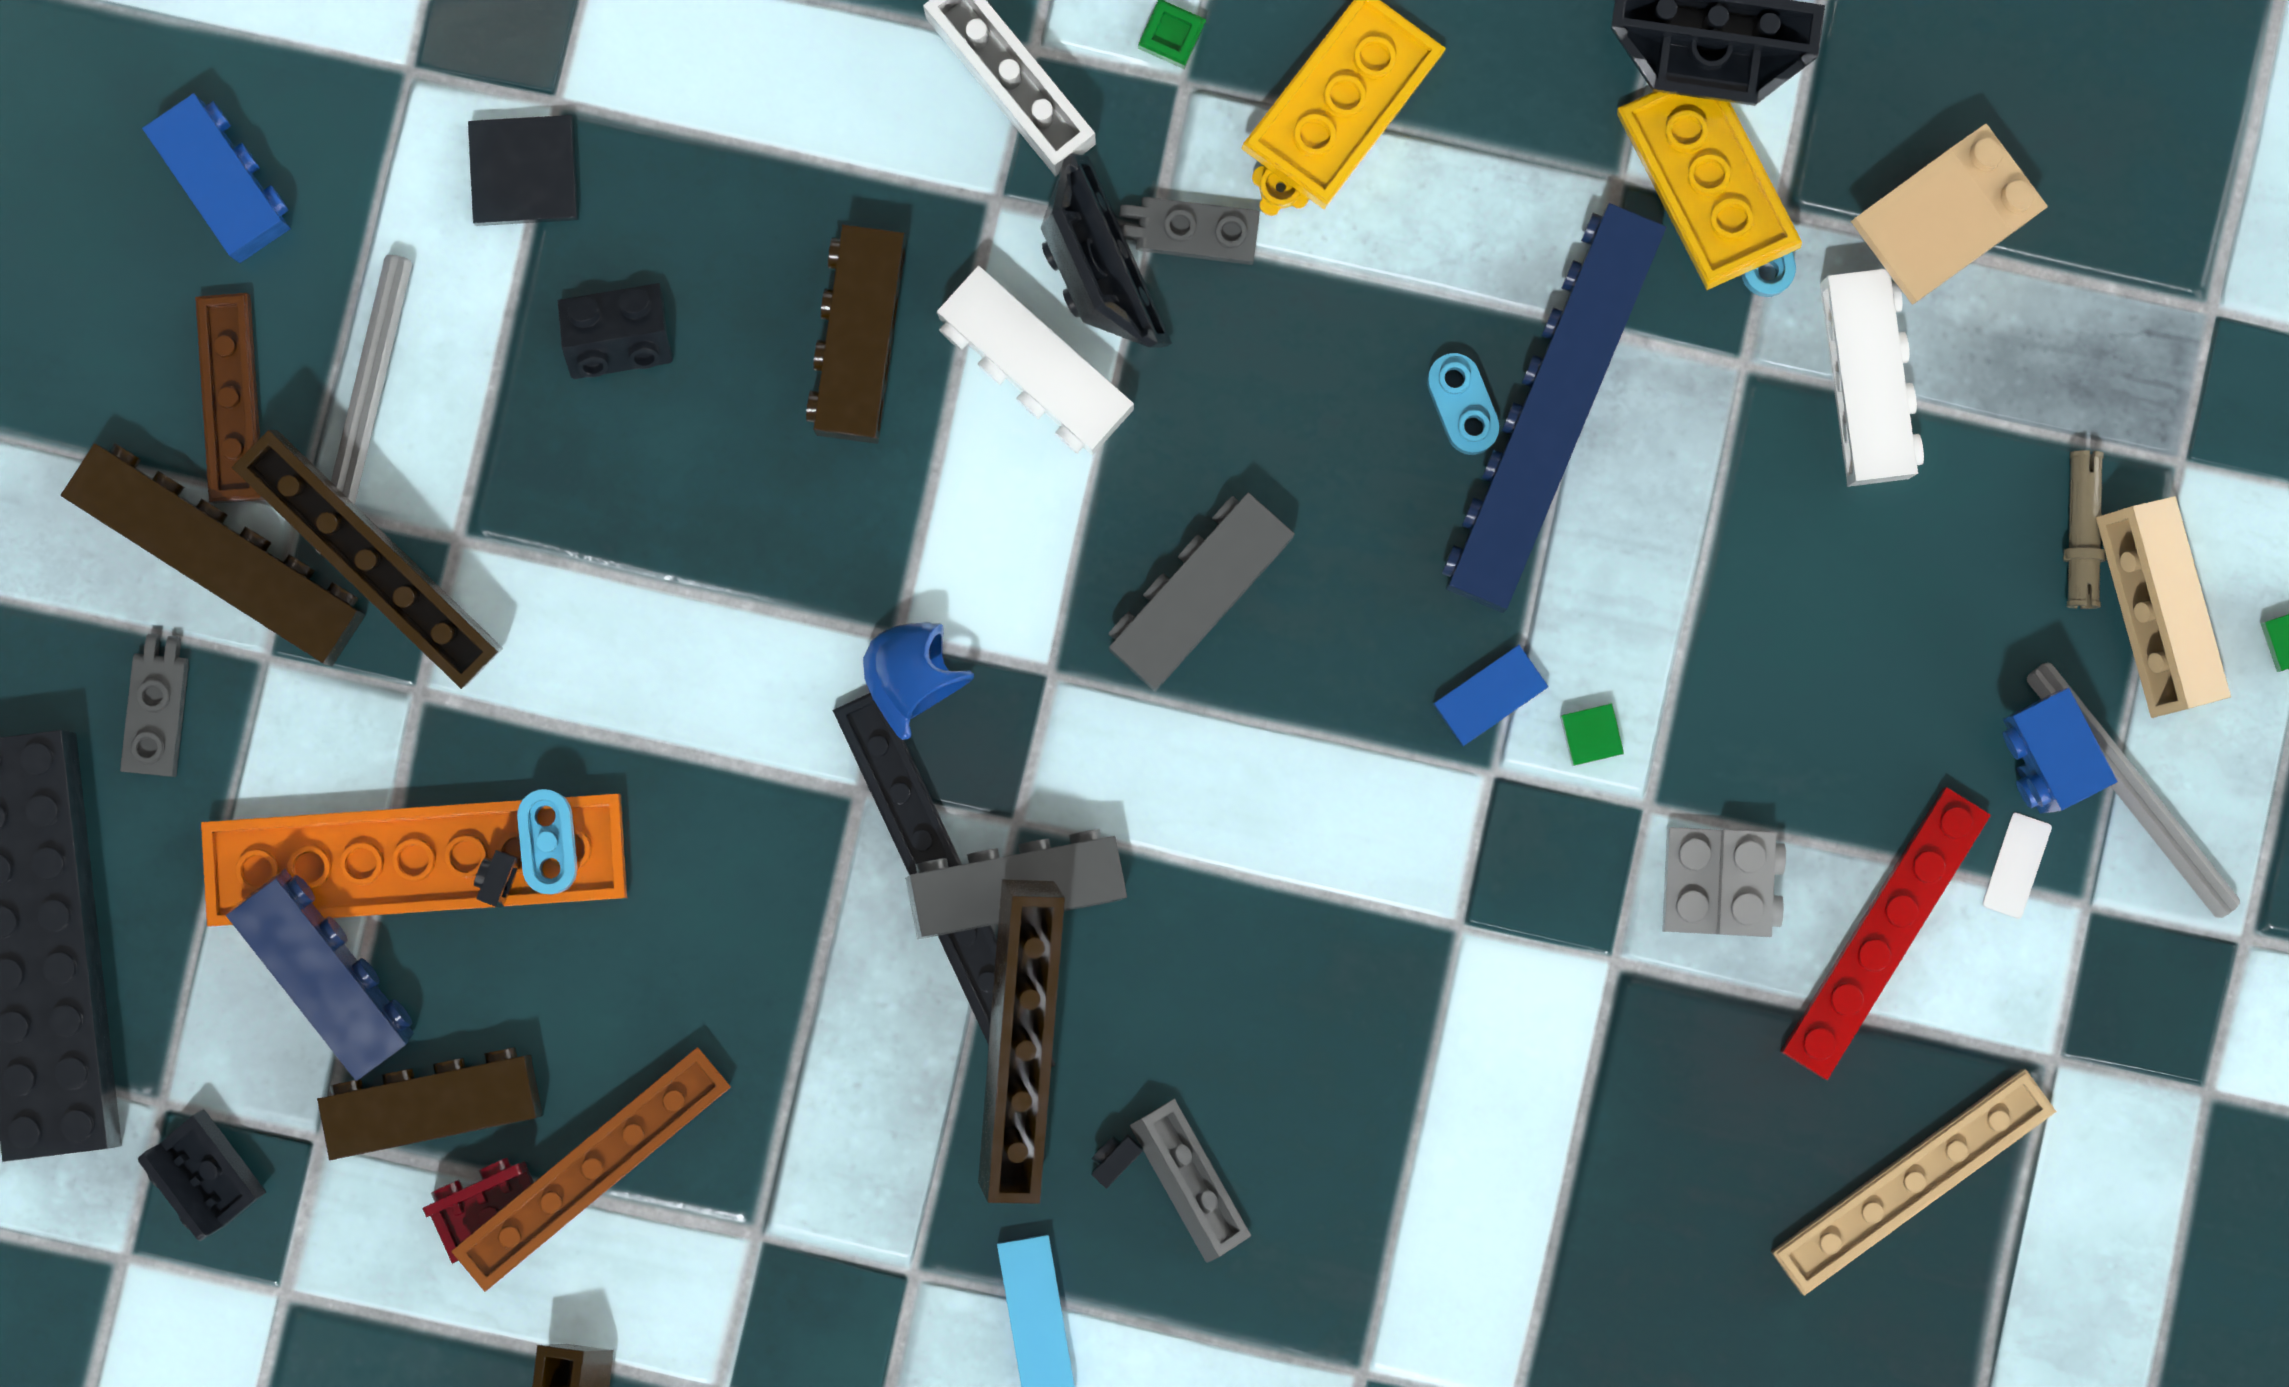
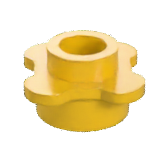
M1259 166L1253 172L1252 181L1254 185L1259 187L1262 197L1259 207L1265 215L1275 216L1280 209L1291 206L1301 209L1308 203L1309 199L1265 166ZM1278 183L1285 184L1286 189L1283 192L1276 190Z

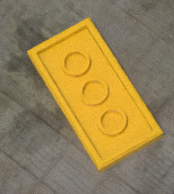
M1353 0L1248 136L1241 149L1325 210L1444 54L1446 48L1381 0Z
M1654 91L1617 109V115L1706 290L1801 248L1802 241L1730 102Z

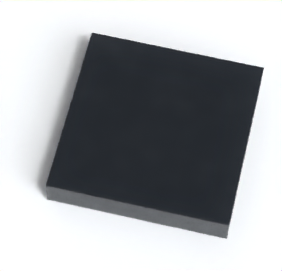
M571 115L468 121L472 215L475 226L578 220L574 125Z

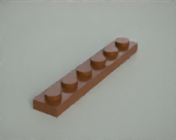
M697 1047L451 1252L483 1291L486 1292L731 1088V1086Z

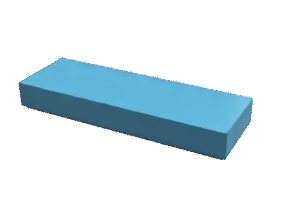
M1049 1234L997 1243L1021 1387H1075Z

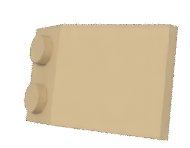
M1986 123L1855 217L1851 223L1913 305L2020 229L2048 206Z

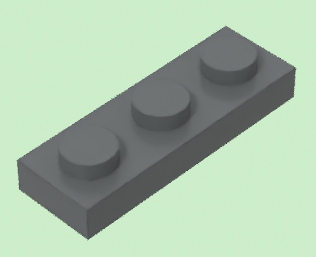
M1175 1099L1163 1104L1129 1125L1206 1263L1219 1258L1251 1237L1250 1232Z

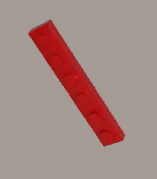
M1947 787L1942 789L1782 1047L1781 1053L1822 1079L1828 1080L1991 816L1989 813Z

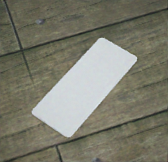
M2013 813L1983 900L1984 907L2017 919L2022 917L2052 829L2050 824L2019 813Z

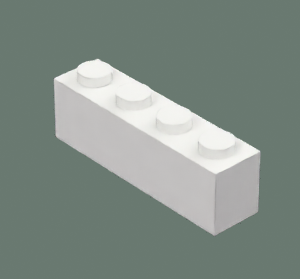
M929 0L923 5L928 22L1055 176L1059 174L1063 160L1071 154L1083 155L1096 145L1095 132L986 0Z
M979 265L937 311L939 319L944 323L939 331L958 349L963 350L968 344L982 357L977 365L999 385L1005 379L1012 383L1021 392L1016 400L1037 419H1040L1044 413L1060 426L1056 430L1055 435L1075 453L1078 454L1084 448L1093 456L1134 410V403Z
M1886 269L1829 275L1820 283L1847 486L1910 479L1918 474L1917 465H1923L1924 452L1921 437L1919 434L1913 435L1910 414L1916 413L1917 402L1913 384L1905 382L1903 363L1909 362L1910 352L1906 333L1898 331L1896 312L1902 311L1901 289L1895 281L1891 280V276Z

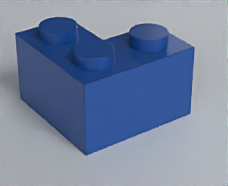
M2070 688L2056 691L2003 718L2007 730L2002 732L2004 741L2016 760L2023 758L2025 762L2016 768L2021 779L2016 781V785L2029 808L2036 806L2040 814L2062 811L2118 782Z

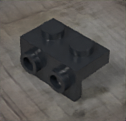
M660 283L557 300L561 345L571 378L599 377L603 374L633 369H648L657 365L669 364L673 361L672 350L667 336L664 300Z
M204 1109L192 1115L161 1143L146 1150L138 1157V1162L146 1171L149 1180L154 1186L159 1188L177 1212L182 1224L199 1241L204 1240L230 1224L267 1193Z

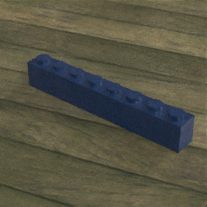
M1611 203L1607 205L1602 216L1592 213L1581 239L1582 242L1589 244L1582 263L1575 260L1572 261L1561 289L1570 292L1563 310L1553 307L1541 335L1550 339L1542 358L1536 355L1532 356L1523 377L1522 384L1529 386L1530 389L1523 405L1513 402L1501 430L1510 434L1504 451L1501 453L1493 450L1482 475V479L1490 482L1483 501L1475 497L1473 498L1462 523L1463 527L1470 529L1463 548L1453 545L1443 568L1442 574L1450 577L1446 590L1501 613L1507 610L1667 228L1666 226Z

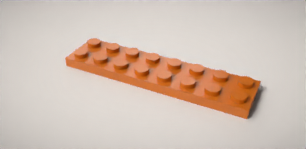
M621 794L565 797L572 809L578 870L573 884L567 890L558 894L539 893L533 890L525 881L521 862L504 907L627 898ZM522 800L201 822L207 927L233 925L226 917V914L236 904L284 869L288 871L292 878L298 875L307 883L315 896V901L312 903L324 919L327 917L345 918L494 907L476 899L480 888L474 886V880L485 857L492 859L496 850L521 858L517 813ZM545 806L539 810L537 815L539 823L542 826H549L554 822L555 811L550 806ZM554 858L546 860L542 867L544 875L550 879L555 878L561 869L559 862Z

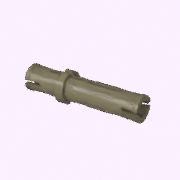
M2079 450L2069 453V458L2071 459L2069 548L2063 550V561L2069 562L2068 601L2066 602V607L2076 609L2080 606V609H2097L2101 607L2100 563L2106 561L2105 550L2101 549V535L2096 517L2101 516L2102 459L2104 458V453L2093 451V454L2090 455V450Z

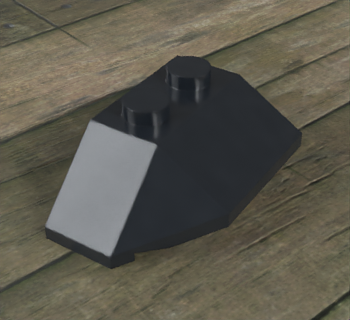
M1615 0L1611 30L1652 91L1756 106L1818 57L1825 5L1793 0Z
M1069 155L1063 160L1041 225V231L1046 240L1042 243L1043 253L1049 265L1055 271H1060L1067 288L1063 290V296L1070 312L1076 318L1080 317L1085 324L1149 348H1164L1172 344L1089 156Z

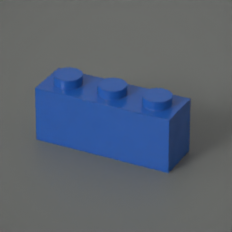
M193 93L142 129L228 255L240 264L291 229L282 217L289 209L272 185L265 189L262 188L253 174L260 167L246 146L240 143L234 147L224 131L230 128L231 124L214 101L206 105Z

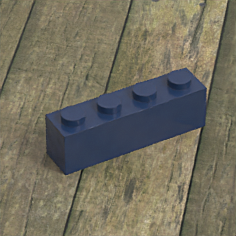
M284 869L236 904L226 914V917L351 1076L357 1081L408 1043L414 1034L409 1027L412 1025V1020L405 1008L397 1000L393 999L389 1002L377 985L380 983V980L372 966L363 958L356 960L345 946L348 939L340 925L331 917L324 919L312 902L315 901V896L307 883L298 875L292 878L288 871Z

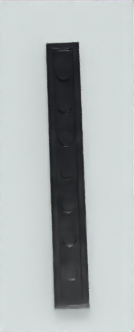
M871 693L832 710L908 874L917 873L916 864L943 858H947L948 867L963 865L905 740H901L890 727L873 700ZM991 926L939 935L938 938L989 1045L997 937ZM1053 1057L1051 1062V1068L1056 1066Z

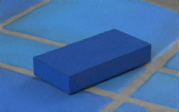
M1518 645L1433 705L1463 747L1549 686L1521 646Z

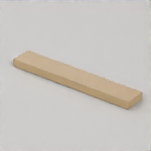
M2021 1069L1772 1250L1771 1253L1799 1292L1805 1296L2057 1111L2028 1071Z

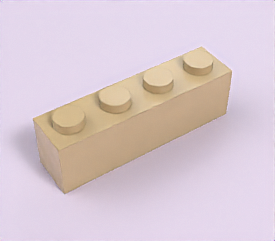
M2176 496L2131 506L2096 517L2151 718L2231 698Z

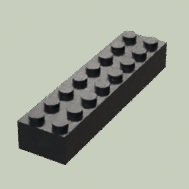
M64 730L0 737V1145L2 1162L122 1146L77 734Z

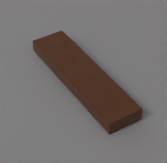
M248 293L195 297L209 502L218 504L264 500L231 468L260 439L251 296Z

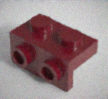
M504 1158L478 1170L482 1180L473 1185L463 1188L460 1180H457L431 1192L434 1203L423 1207L422 1210L426 1218L431 1216L452 1264L459 1261L451 1252L534 1183L525 1161L511 1166L508 1158Z

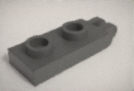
M1143 197L1141 206H1120L1119 217L1139 220L1138 227L1120 225L1125 239L1137 241L1136 250L1253 265L1260 211Z
M147 634L144 654H134L120 767L121 772L168 777L177 776L189 668L188 658L179 657L181 639L178 636L167 637L165 655L159 656L160 636L158 634Z

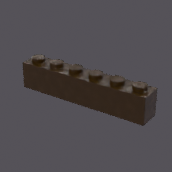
M268 430L231 467L460 689L466 687L504 649L278 430Z
M95 443L93 444L61 493V497L316 660L333 667L366 614L354 607L359 599L358 597L334 582L330 584L328 589L320 586L310 579L315 572L314 569L290 554L287 555L284 562L267 552L271 542L246 526L240 534L226 526L223 522L228 514L201 498L197 506L193 505L179 496L185 488L184 486L160 471H157L153 478L136 468L141 459L118 444L114 443L110 450Z
M1002 879L978 1183L988 1203L1040 1204L1065 897L1054 881Z

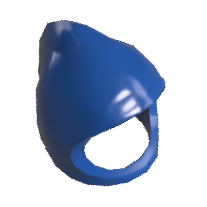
M909 623L885 630L870 642L863 657L864 679L871 696L890 727L901 740L911 738L912 734L909 724L912 718L961 689L974 679V674L971 671H949L943 660L944 629L941 623Z

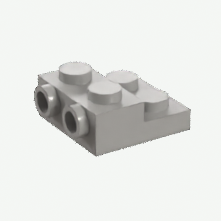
M1667 828L1662 932L1772 937V927L1782 926L1784 911L1783 896L1774 895L1775 875H1783L1786 864L1785 844L1776 843L1777 832Z

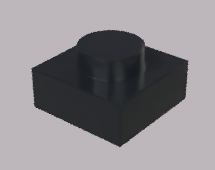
M499 850L495 851L492 859L485 857L474 880V886L480 888L476 899L494 907H504L522 862L521 858Z
M1129 1135L1121 1142L1112 1136L1091 1158L1098 1164L1091 1175L1107 1189L1143 1152L1142 1147Z

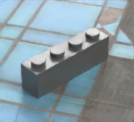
M1249 492L1241 501L1232 496L1212 518L1218 524L1216 529L1206 540L1199 534L1196 535L1178 556L1184 563L1171 579L1165 573H1162L1144 593L1143 596L1149 601L1144 609L1136 617L1128 611L1108 634L1115 640L1109 646V651L1154 692L1158 690L1294 538L1295 533Z
M1100 829L1069 835L1071 842L1069 845L1051 848L1049 839H1042L1019 844L1020 854L999 857L998 848L967 854L969 864L948 867L947 858L916 864L917 873L911 874L905 879L917 940L998 924L1002 879L1054 881L1065 897L1064 911L1121 901L1127 898L1116 837L1101 838Z

